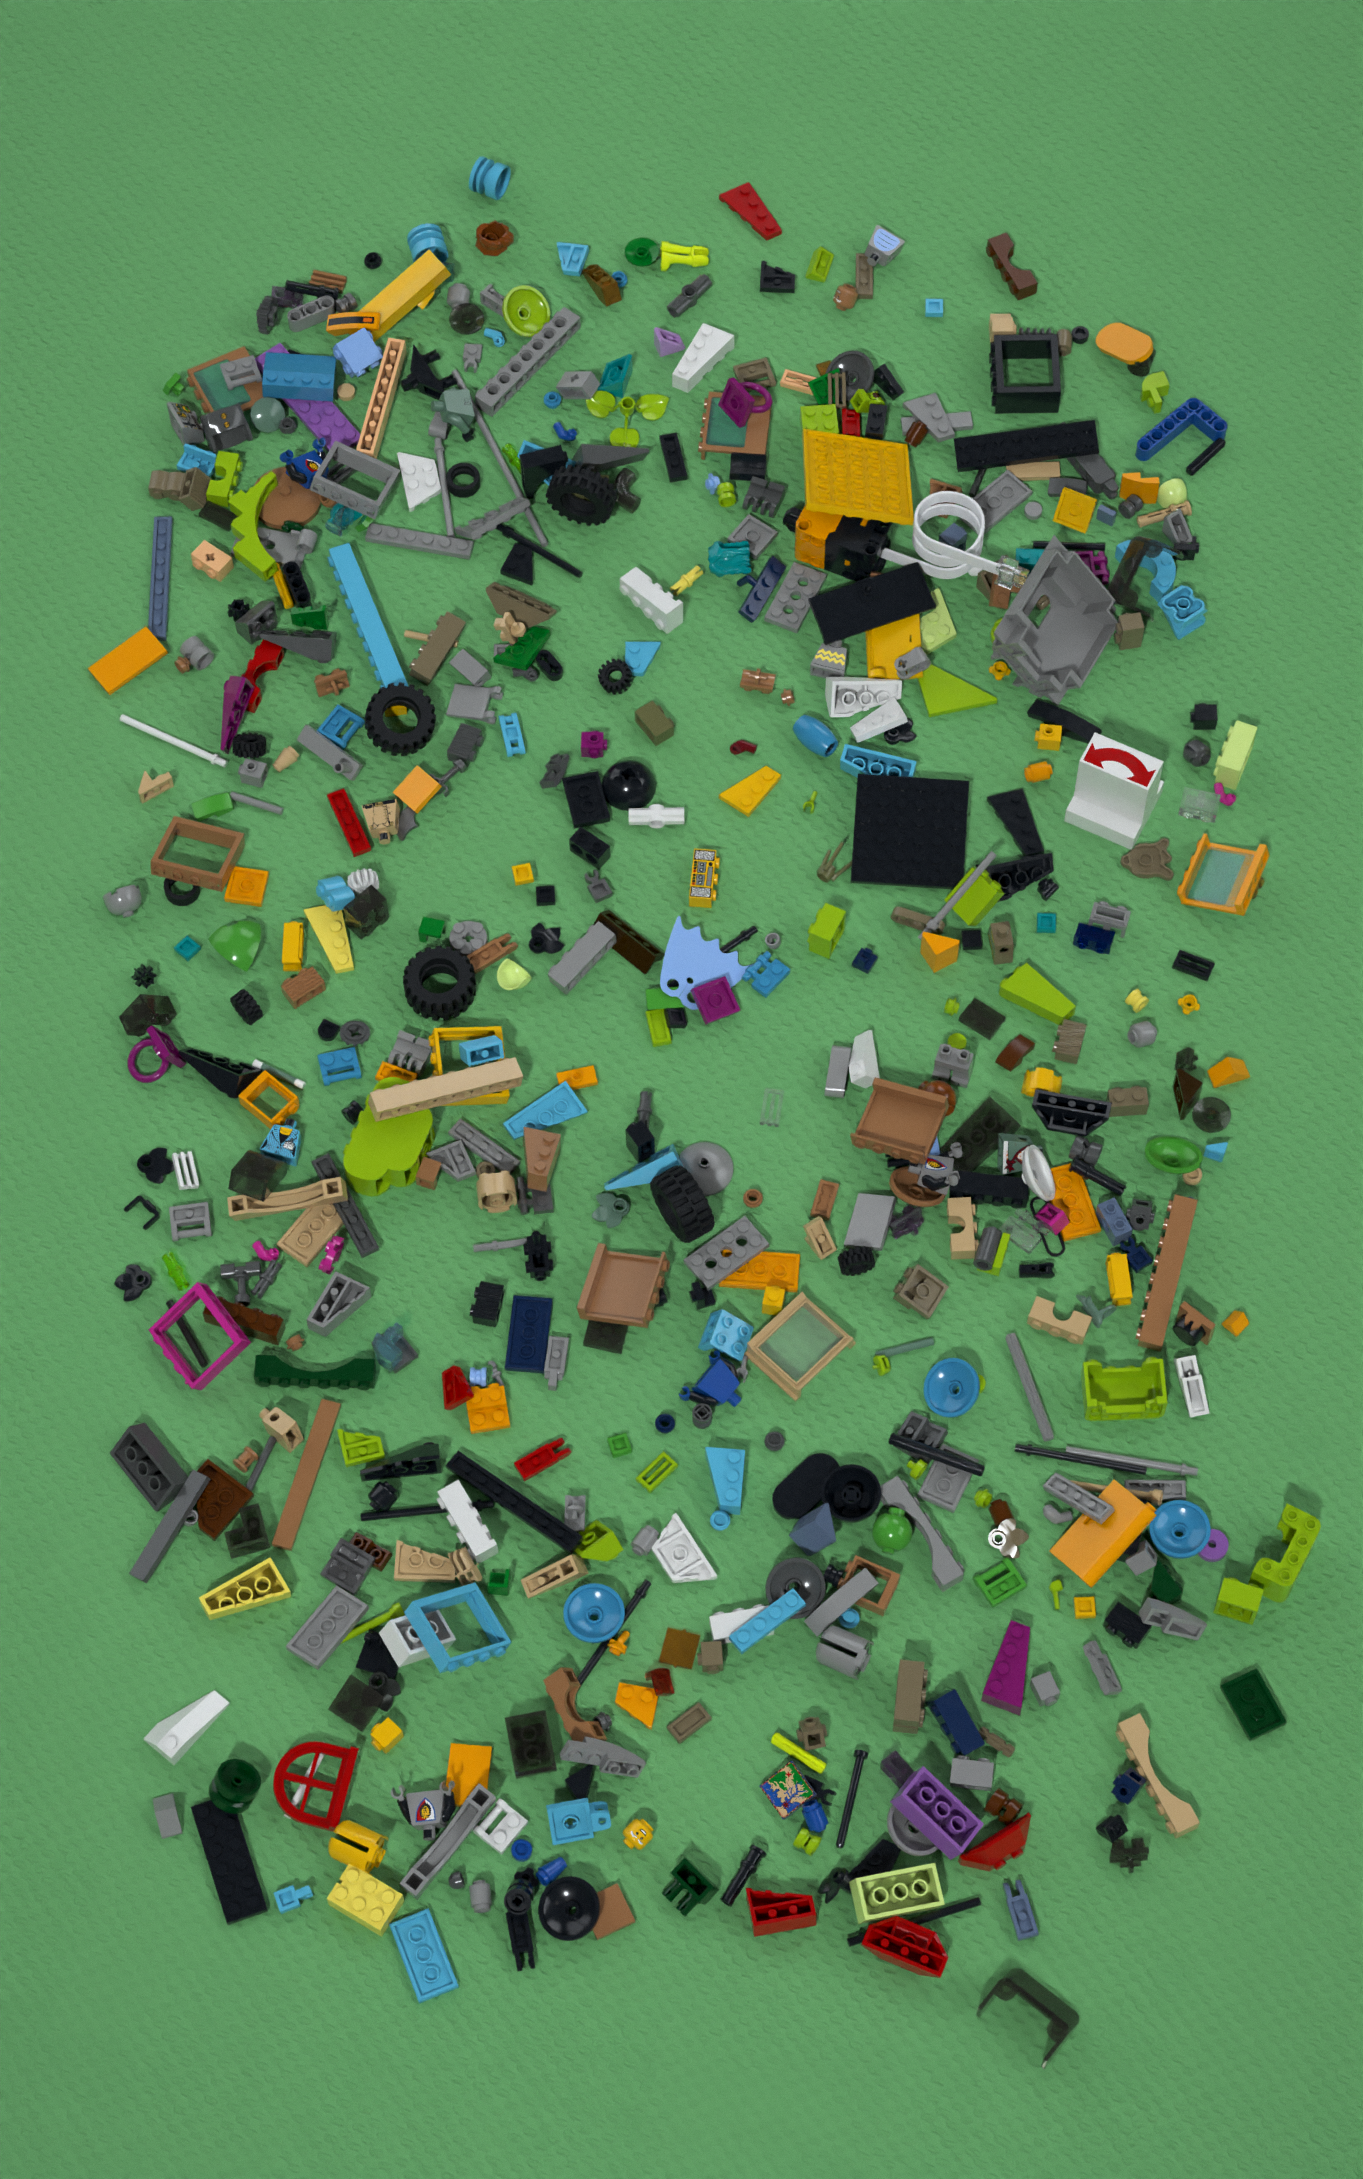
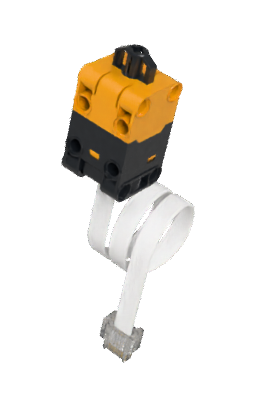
M940 491L927 496L919 503L914 513L912 543L918 555L929 563L891 550V540L889 537L892 532L893 522L884 523L879 520H865L859 517H846L839 514L830 515L825 512H811L810 510H805V506L803 510L795 507L788 509L783 518V525H786L789 531L795 533L794 555L797 560L838 574L849 580L859 581L868 578L871 571L881 573L887 560L903 566L918 562L922 573L940 579L957 578L966 574L973 567H977L998 575L994 584L1008 589H1012L1013 586L1021 588L1029 576V570L1020 567L1019 561L1002 555L999 562L996 563L980 557L985 529L983 511L974 499L954 491ZM943 502L956 503V504H959V505L948 504V503H943ZM953 515L968 521L977 531L978 537L970 548L963 551L931 539L922 532L920 526L934 516Z

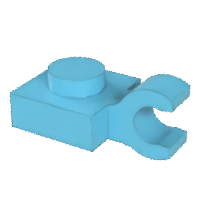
M292 1885L274 1892L279 1911L283 1914L301 1907L299 1900L309 1899L313 1897V1893L309 1885L295 1890V1887Z

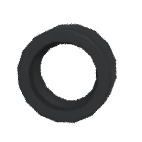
M455 464L446 474L448 490L454 496L467 498L473 496L480 488V473L472 464ZM461 474H467L474 478V481L467 486H458L453 483V479Z
M165 878L164 892L168 901L173 905L187 906L198 899L200 886L193 885V889L189 893L176 895L172 893L171 886L177 881Z

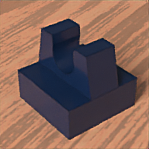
M861 948L853 960L852 966L869 974L877 962L878 956L874 955L873 951L868 948Z

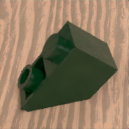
M1159 1560L1154 1566L1149 1596L1152 1599L1173 1605L1181 1600L1183 1588L1177 1580H1173L1170 1576L1169 1568L1165 1564L1162 1565Z

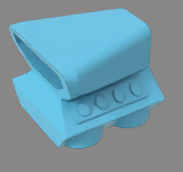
M1179 586L1162 597L1157 604L1162 609L1178 640L1202 626L1206 621L1203 614L1208 610L1204 607V602L1193 595V590L1188 586Z

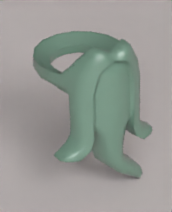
M1079 1294L1076 1295V1298L1083 1305L1081 1308L1088 1316L1092 1317V1322L1097 1328H1100L1103 1319L1113 1314L1117 1309L1113 1304L1098 1311L1092 1302L1091 1296L1086 1298Z

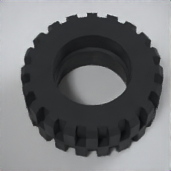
M399 682L398 686H395L394 683L388 684L387 688L382 687L378 693H374L371 701L368 703L365 714L367 736L369 739H373L372 744L375 747L380 746L381 751L384 753L390 751L392 756H396L397 753H401V756H407L409 752L411 754L417 753L419 748L422 749L426 746V742H429L436 722L434 704H430V697L423 695L424 691L419 688L418 691L414 689L415 685L410 684L407 687ZM392 706H405L416 715L417 726L408 733L393 732L383 721L384 712Z
M436 946L435 949L428 947L425 948V952L419 951L416 953V958L412 957L408 961L403 976L404 992L409 1006L413 1007L415 1013H421L423 1018L428 1019L432 1017L434 1021H438L439 1018H443L445 1021L449 1020L451 1016L454 1018L460 1016L459 1012L462 1011L464 1013L468 1009V1005L473 1003L474 996L476 995L474 967L470 964L468 957L463 956L459 950L453 951V948L448 946L446 949L442 948V946ZM438 973L449 974L457 980L456 985L445 993H432L422 986L428 977Z
M676 1165L652 1179L650 1189L655 1203L665 1222L680 1241L690 1243L713 1229L715 1221L711 1207L702 1189L686 1168Z

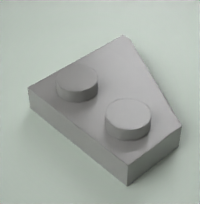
M461 1140L426 1153L427 1158L441 1162V1169L458 1182L476 1175V1171Z

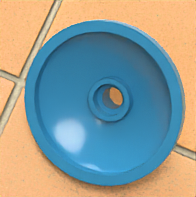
M958 1358L944 1359L935 1364L928 1372L924 1382V1397L927 1405L936 1414L948 1418L958 1417L969 1411L975 1404L980 1390L979 1377L975 1369L968 1362ZM957 1387H959L958 1393L955 1392Z
M1173 1500L1161 1505L1154 1512L1157 1516L1150 1523V1537L1156 1548L1163 1554L1178 1559L1189 1558L1200 1553L1207 1545L1211 1532L1210 1522L1205 1512L1194 1503L1184 1500ZM1181 1532L1182 1536L1178 1537L1175 1533Z
M591 1583L577 1588L569 1595L564 1605L563 1616L567 1629L574 1637L587 1643H600L609 1640L621 1629L624 1622L625 1609L622 1599L612 1588L603 1584ZM596 1615L598 1619L592 1620L591 1617Z

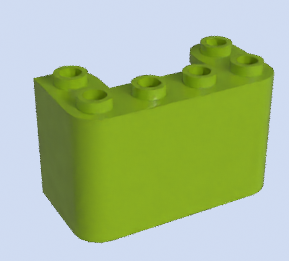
M1149 1357L1146 1358L1141 1367L1133 1365L1125 1366L1124 1368L1108 1366L1104 1369L1102 1368V1363L1098 1362V1360L1091 1359L1083 1362L1081 1383L1086 1420L1154 1419L1164 1416L1167 1407V1394L1163 1359Z
M1287 1503L1276 1529L1282 1532L1283 1538L1281 1542L1289 1546L1280 1563L1270 1558L1260 1559L1252 1571L1248 1584H1256L1261 1589H1264L1262 1596L1274 1602L1286 1601L1315 1544L1321 1528L1319 1520Z

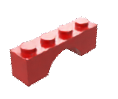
M264 639L260 645H257L253 659H250L248 662L246 673L241 676L247 678L255 687L246 711L252 713L256 712L262 700L261 690L255 684L257 678L264 672L277 670L284 658L283 647Z

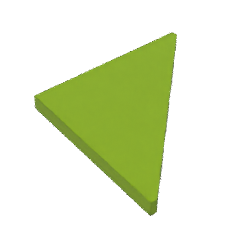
M932 664L923 671L922 678H917L929 717L997 704L996 697Z

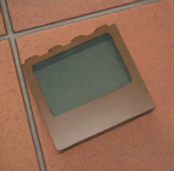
M245 346L187 370V383L190 388H194V395L197 400L201 401L204 413H210L237 403L240 404L244 412L251 409L256 401L265 398L262 394V382L248 383L234 387L230 391L227 389L220 364L250 356Z
M709 391L708 398L704 400V409L707 410L702 415V423H705V425L701 427L700 438H703L702 442L699 441L698 452H701V460H705L706 452L766 455L772 406L764 413L750 412L745 426L739 428L718 405L723 393ZM751 395L755 399L753 406L765 404L766 401L763 396Z

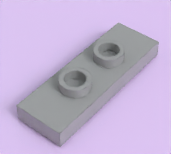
M1185 1480L1124 1481L1126 1489L1144 1492L1153 1491L1154 1489L1163 1490L1162 1501H1186Z

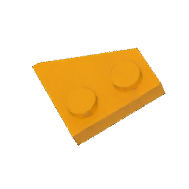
M619 1682L615 1704L622 1710H626L634 1719H638L646 1725V1728L652 1730L659 1690Z

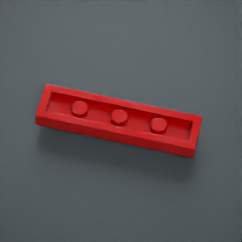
M345 789L327 794V799L353 856L356 857L370 852L371 846Z

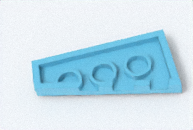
M564 1081L503 1123V1126L512 1139L516 1140L523 1137V1127L543 1130L584 1115L588 1111L568 1083Z

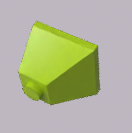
M595 1520L585 1527V1532H578L583 1536L584 1540L574 1552L582 1558L608 1562L616 1558L624 1549L614 1532Z

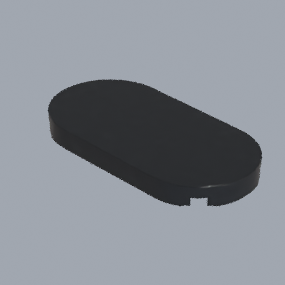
M824 1453L813 1454L806 1458L775 1488L772 1501L776 1513L782 1518L789 1520L800 1519L808 1514L822 1501V1484L830 1472L840 1467L838 1462L832 1456Z

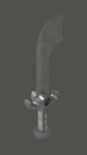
M461 759L454 760L452 762L454 765L452 769L441 778L435 777L434 774H428L442 786L436 794L443 792L445 797L449 795L448 787L444 784L458 771L460 773L465 771L467 766ZM409 806L403 809L399 815L397 836L401 841L405 840L406 835L411 830L418 828L415 823L416 812Z

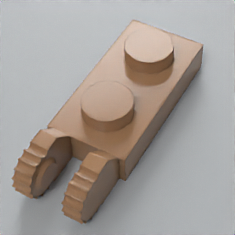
M507 933L498 939L495 938L467 955L470 964L474 967L475 974L517 949L518 945L516 942L502 947L512 938L510 934Z

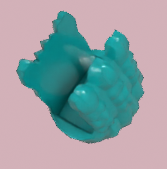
M715 541L712 546L708 547L710 572L719 578L727 574H750L752 568L749 559V541L731 543Z

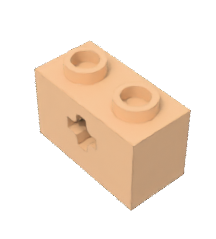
M206 540L191 553L192 565L197 570L204 571L211 579L215 578L219 582L234 568L232 557Z

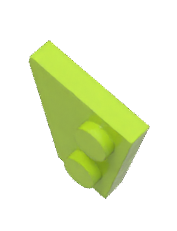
M343 1429L337 1430L346 1467L385 1458L380 1437L366 1436L355 1432V1434L344 1432Z

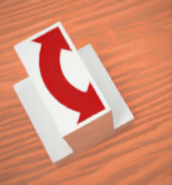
M1095 732L1079 761L1074 796L1066 809L1064 821L1132 850L1162 794L1164 781L1160 780L1164 761Z

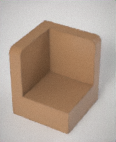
M423 1157L415 1176L416 1184L435 1190L441 1162Z

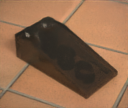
M989 1096L940 1148V1154L945 1151L950 1152L951 1145L959 1142L963 1154L960 1158L952 1157L954 1159L953 1168L958 1171L973 1172L998 1149V1133L1014 1134L1021 1125Z

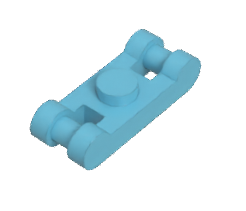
M511 713L510 716L505 717L504 715L498 716L507 757H512L513 754L518 753L520 755L526 754L517 713ZM518 743V746L511 747V744Z

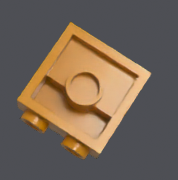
M492 1383L488 1385V1388L480 1389L478 1386L470 1387L474 1398L468 1400L466 1406L471 1434L510 1428L504 1385L500 1386L498 1383Z

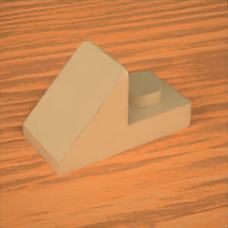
M144 771L138 790L142 804L174 787L170 773L161 774L152 780L147 772Z
M818 1216L803 1226L807 1234L804 1239L820 1260L837 1250L821 1217Z

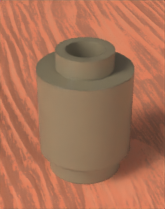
M1058 330L1059 356H1066L1071 353L1072 335L1069 330Z

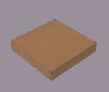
M618 1883L597 1892L601 1910L598 1922L592 1930L597 1940L635 1923V1919Z

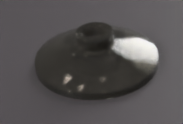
M464 303L456 306L451 311L449 322L456 332L469 335L481 329L484 323V315L476 305Z
M1206 1097L1195 1104L1192 1118L1196 1126L1201 1130L1215 1133L1222 1131L1228 1126L1231 1112L1228 1105L1221 1099ZM1208 1116H1212L1214 1119L1211 1120V1119H1208L1207 1117H1208Z

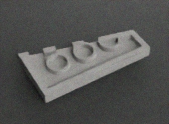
M519 496L499 506L498 511L492 510L484 513V518L476 520L474 518L468 521L469 525L463 528L460 525L455 527V532L457 535L473 540L479 539L483 536V533L496 529L498 524L507 522L513 515L524 512L525 508L530 506V502L527 498Z

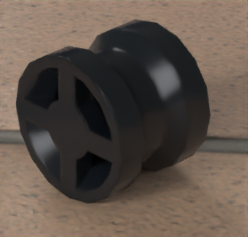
M354 1100L348 1108L341 1110L345 1119L352 1125L357 1122L360 1112L364 1111Z
M830 1563L823 1575L825 1583H830L834 1588H837L840 1579L844 1576L845 1570L837 1569Z

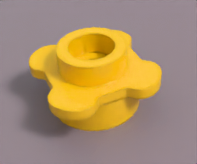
M998 661L989 667V673H992L998 681L1002 680V677L1010 675L1011 672L1002 661Z
M1192 994L1178 1000V1005L1182 1007V1012L1186 1015L1200 1009L1197 999Z

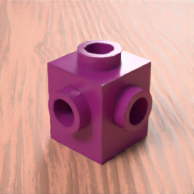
M581 732V757L593 759L603 757L604 750H607V739H604V732Z

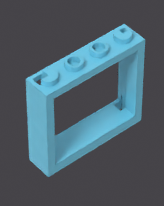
M475 1582L412 1601L404 1612L440 1673L446 1671L453 1672L462 1666L469 1667L478 1661L485 1662L493 1656L500 1657L506 1653L505 1650L512 1643ZM466 1601L492 1645L450 1658L424 1614Z

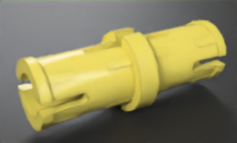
M696 565L686 575L683 574L680 577L681 579L670 587L671 592L674 590L672 594L678 596L687 587H691L693 582L704 574L702 570L699 571L701 568Z

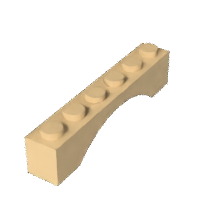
M336 1177L287 1191L227 1197L229 1216L234 1221L348 1201L346 1181L341 1177Z
M1139 1713L1118 1723L1117 1731L1115 1732L1117 1739L1120 1743H1124L1128 1759L1130 1761L1133 1760L1136 1765L1135 1771L1147 1780L1145 1783L1146 1792L1150 1798H1154L1156 1802L1155 1808L1160 1816L1163 1815L1165 1818V1826L1168 1832L1173 1834L1176 1839L1197 1829L1200 1822L1191 1805L1171 1794L1161 1784L1153 1771L1148 1754L1150 1730L1141 1714Z

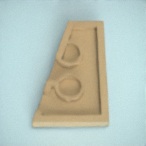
M397 1540L394 1581L455 1583L456 1577L454 1578L456 1571L449 1558L423 1551L421 1548L412 1547Z

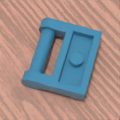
M337 705L317 731L344 750L347 742L358 728L365 724V721L358 715ZM349 721H352L353 724L343 737H337Z
M355 1047L317 1055L324 1086L351 1078H362ZM354 1068V1070H352V1071H347V1072L338 1073V1074H334V1075H329V1076H328L329 1073H333V1072H338V1071H342V1070H347V1069Z

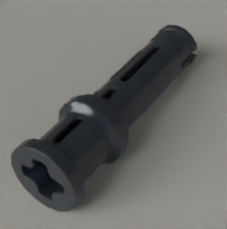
M286 280L285 291L316 296L317 299L322 296H331L335 301L338 298L339 289L337 287L333 289L324 287L322 284L314 286Z
M1075 1156L1069 1166V1172L1073 1171L1079 1174L1084 1180L1090 1179L1121 1197L1126 1185L1094 1169L1093 1164H1087L1081 1161L1078 1156Z
M750 1845V1851L744 1860L740 1861L741 1867L720 1898L724 1904L732 1907L751 1874L756 1873V1867L761 1859L767 1855L755 1845Z

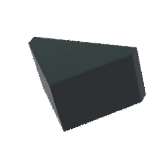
M589 1764L565 1779V1786L574 1800L588 1798L594 1774V1765Z

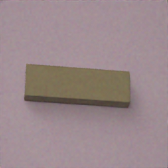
M856 253L855 288L858 293L857 299H873V266L868 264V257L864 253Z

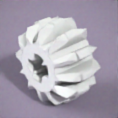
M357 869L356 872H351V875L348 876V887L352 889L355 896L361 895L363 897L364 895H370V893H375L379 889L378 875L372 869Z

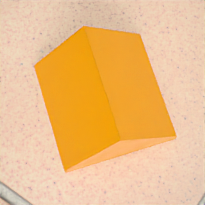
M923 931L920 953L935 973L957 961L960 940Z

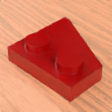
M452 1366L442 1372L444 1409L453 1410L474 1398V1394L460 1367Z

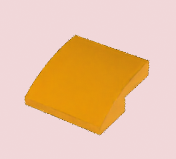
M1140 472L1122 473L1119 497L1127 500L1131 494H1134L1143 503L1156 504L1160 484L1159 477L1141 478Z

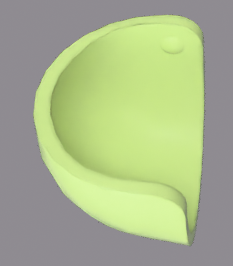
M1179 478L1166 481L1158 489L1157 501L1165 509L1171 504L1178 505L1187 500V488Z
M508 958L501 963L497 971V981L506 990L521 989L532 979L531 975L523 967Z

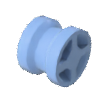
M470 1367V1387L476 1385L486 1387V1367L481 1369Z

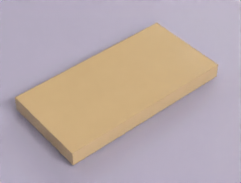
M333 1203L306 1208L276 1245L305 1267H308L344 1224Z

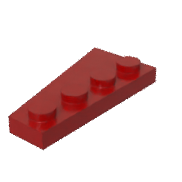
M749 182L719 195L721 202L729 205L733 212H737L744 222L747 221L752 225V229L766 241L782 234L781 228Z

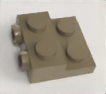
M919 1264L912 1268L909 1266L903 1273L904 1281L902 1283L899 1282L893 1290L896 1293L893 1299L907 1309L912 1308L924 1318L929 1319L949 1286Z

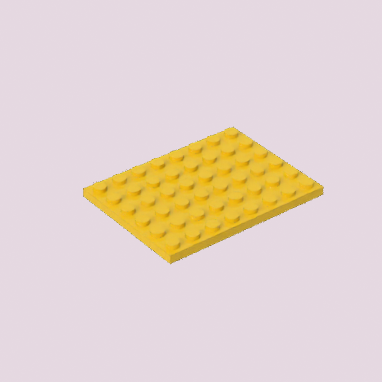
M803 429L805 510L825 512L830 515L839 514L846 517H859L865 520H879L884 523L893 522L900 525H913L914 515L908 444Z

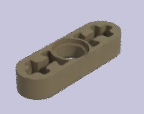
M894 907L891 914V919L894 922L921 931L927 927V922L934 918L903 907ZM941 921L936 931L931 933L942 935L945 923Z

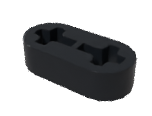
M541 650L536 656L537 666L549 680H560L563 676L562 666L549 651ZM551 668H552L554 671H558V673H557V674H556L555 672L551 673Z

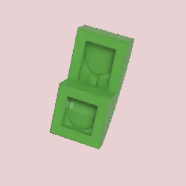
M229 793L210 796L191 804L195 819L198 822L213 815L220 817L234 810Z

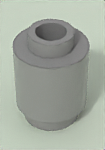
M649 1525L641 1528L631 1542L632 1551L638 1556H647L654 1543L658 1540L659 1533Z
M485 1880L474 1881L473 1885L469 1886L471 1908L474 1909V1913L489 1912L492 1905L490 1884L485 1883Z

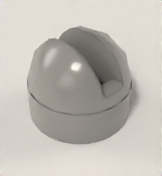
M769 933L765 937V942L770 949H777L781 944V939L777 933Z
M192 1509L184 1522L185 1526L191 1527L197 1523L198 1514L195 1510Z

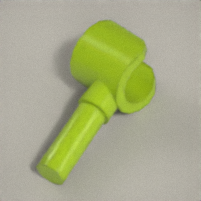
M813 791L810 800L803 804L804 812L807 807H811L810 814L814 813L816 791Z
M1056 1580L1051 1582L1049 1589L1053 1594L1055 1610H1059L1060 1605L1057 1592L1062 1591L1063 1587L1061 1581Z

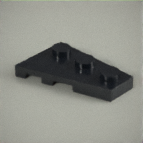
M882 1839L850 1871V1881L859 1877L892 1871L901 1849L896 1844ZM848 1884L845 1888L842 1889L852 1894L850 1884Z

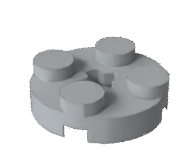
M474 921L454 924L449 936L450 946L454 951L459 950L462 952L463 956H467L487 944V934L483 925ZM470 936L473 939H470V942H466L464 938Z

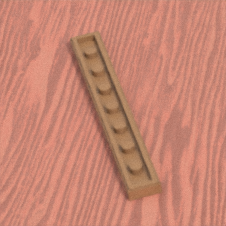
M321 1399L272 1541V1546L292 1551L341 1408L340 1403Z

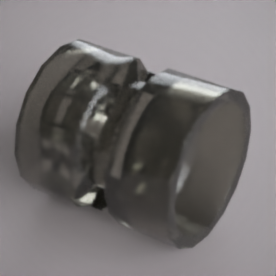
M1153 349L1152 354L1141 363L1138 361L1132 365L1128 364V370L1136 376H1147L1155 358L1156 350Z

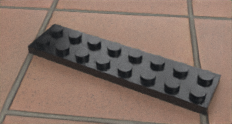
M1095 420L954 439L958 472L1099 454Z

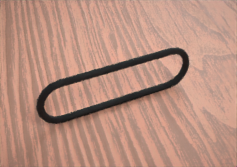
M1035 1197L1030 1202V1208L1035 1219L1036 1225L1038 1227L1039 1233L1041 1235L1042 1241L1044 1243L1045 1249L1049 1255L1058 1257L1062 1255L1065 1251V1245L1062 1240L1061 1234L1059 1232L1058 1237L1062 1245V1251L1058 1254L1051 1253L1047 1246L1038 1219L1035 1217L1036 1214L1033 1208V1202L1037 1199H1041L1039 1197Z

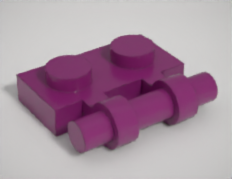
M1093 551L1076 552L1092 573L1102 580L1103 585L1109 584L1108 578H1110V574L1106 566L1108 560L1104 551H1099L1097 553L1098 556L1093 557ZM1095 565H1098L1100 570H1095Z

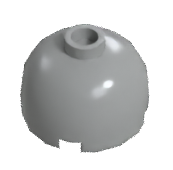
M130 885L116 889L113 895L111 892L105 894L103 900L107 909L112 914L123 915V918L134 915L133 911L139 908L142 897L139 886Z

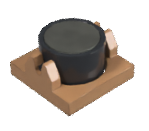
M1184 1301L1179 1307L1176 1324L1173 1326L1174 1333L1187 1345L1195 1346L1199 1341L1208 1345L1212 1339L1215 1324Z

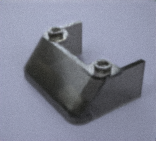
M1142 536L1134 537L1130 541L1107 589L1115 599L1114 605L1132 613L1140 612L1141 617L1153 622L1154 618L1150 613L1135 607L1138 602V595L1129 587L1144 556L1156 558L1164 551L1183 559L1184 555L1182 552L1154 539Z
M1015 1968L997 1982L978 2007L976 2016L980 2018L996 1996L1004 2001L1013 1999L1016 1994L1050 2020L1047 2026V2034L1056 2043L1043 2059L1041 2067L1045 2069L1078 2026L1079 2016L1075 2010L1022 1969Z

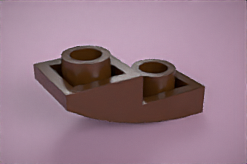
M1019 1034L1000 1053L995 1063L1011 1072L1022 1063L1023 1057L1034 1049L1035 1043Z
M357 1532L349 1542L375 1557L372 1567L381 1572L393 1556L390 1551L374 1544L373 1540Z

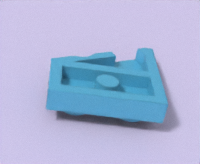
M557 242L563 274L580 277L589 253V246Z
M625 642V663L630 668L633 676L645 675L647 667L654 660L657 650L660 649V642Z

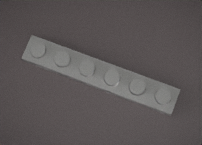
M373 523L368 526L365 536L366 542L470 560L474 547V541Z

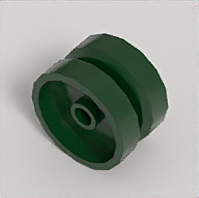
M229 1759L221 1763L209 1786L211 1801L224 1812L233 1814L244 1812L250 1807L261 1786L259 1772L252 1764L240 1759Z

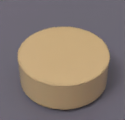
M349 383L341 384L337 389L339 399L342 401L352 400L355 397L354 386Z
M1200 1168L1190 1173L1182 1174L1183 1181L1191 1186L1200 1183L1202 1178Z

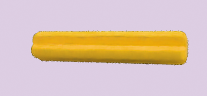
M276 562L278 571L272 576L284 608L289 609L294 606L279 563Z

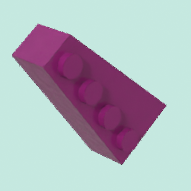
M1011 1620L984 1688L981 1701L1020 1716L1030 1627Z

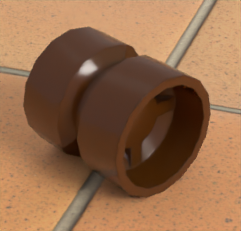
M998 1788L986 1804L984 1810L993 1817L998 1816L999 1821L1008 1826L1014 1822L1022 1810L1023 1804L1015 1798L1009 1799V1794Z

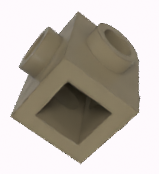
M808 1717L798 1721L797 1738L798 1742L803 1743L805 1751L826 1747L824 1737L827 1736L825 1724H821L819 1717Z

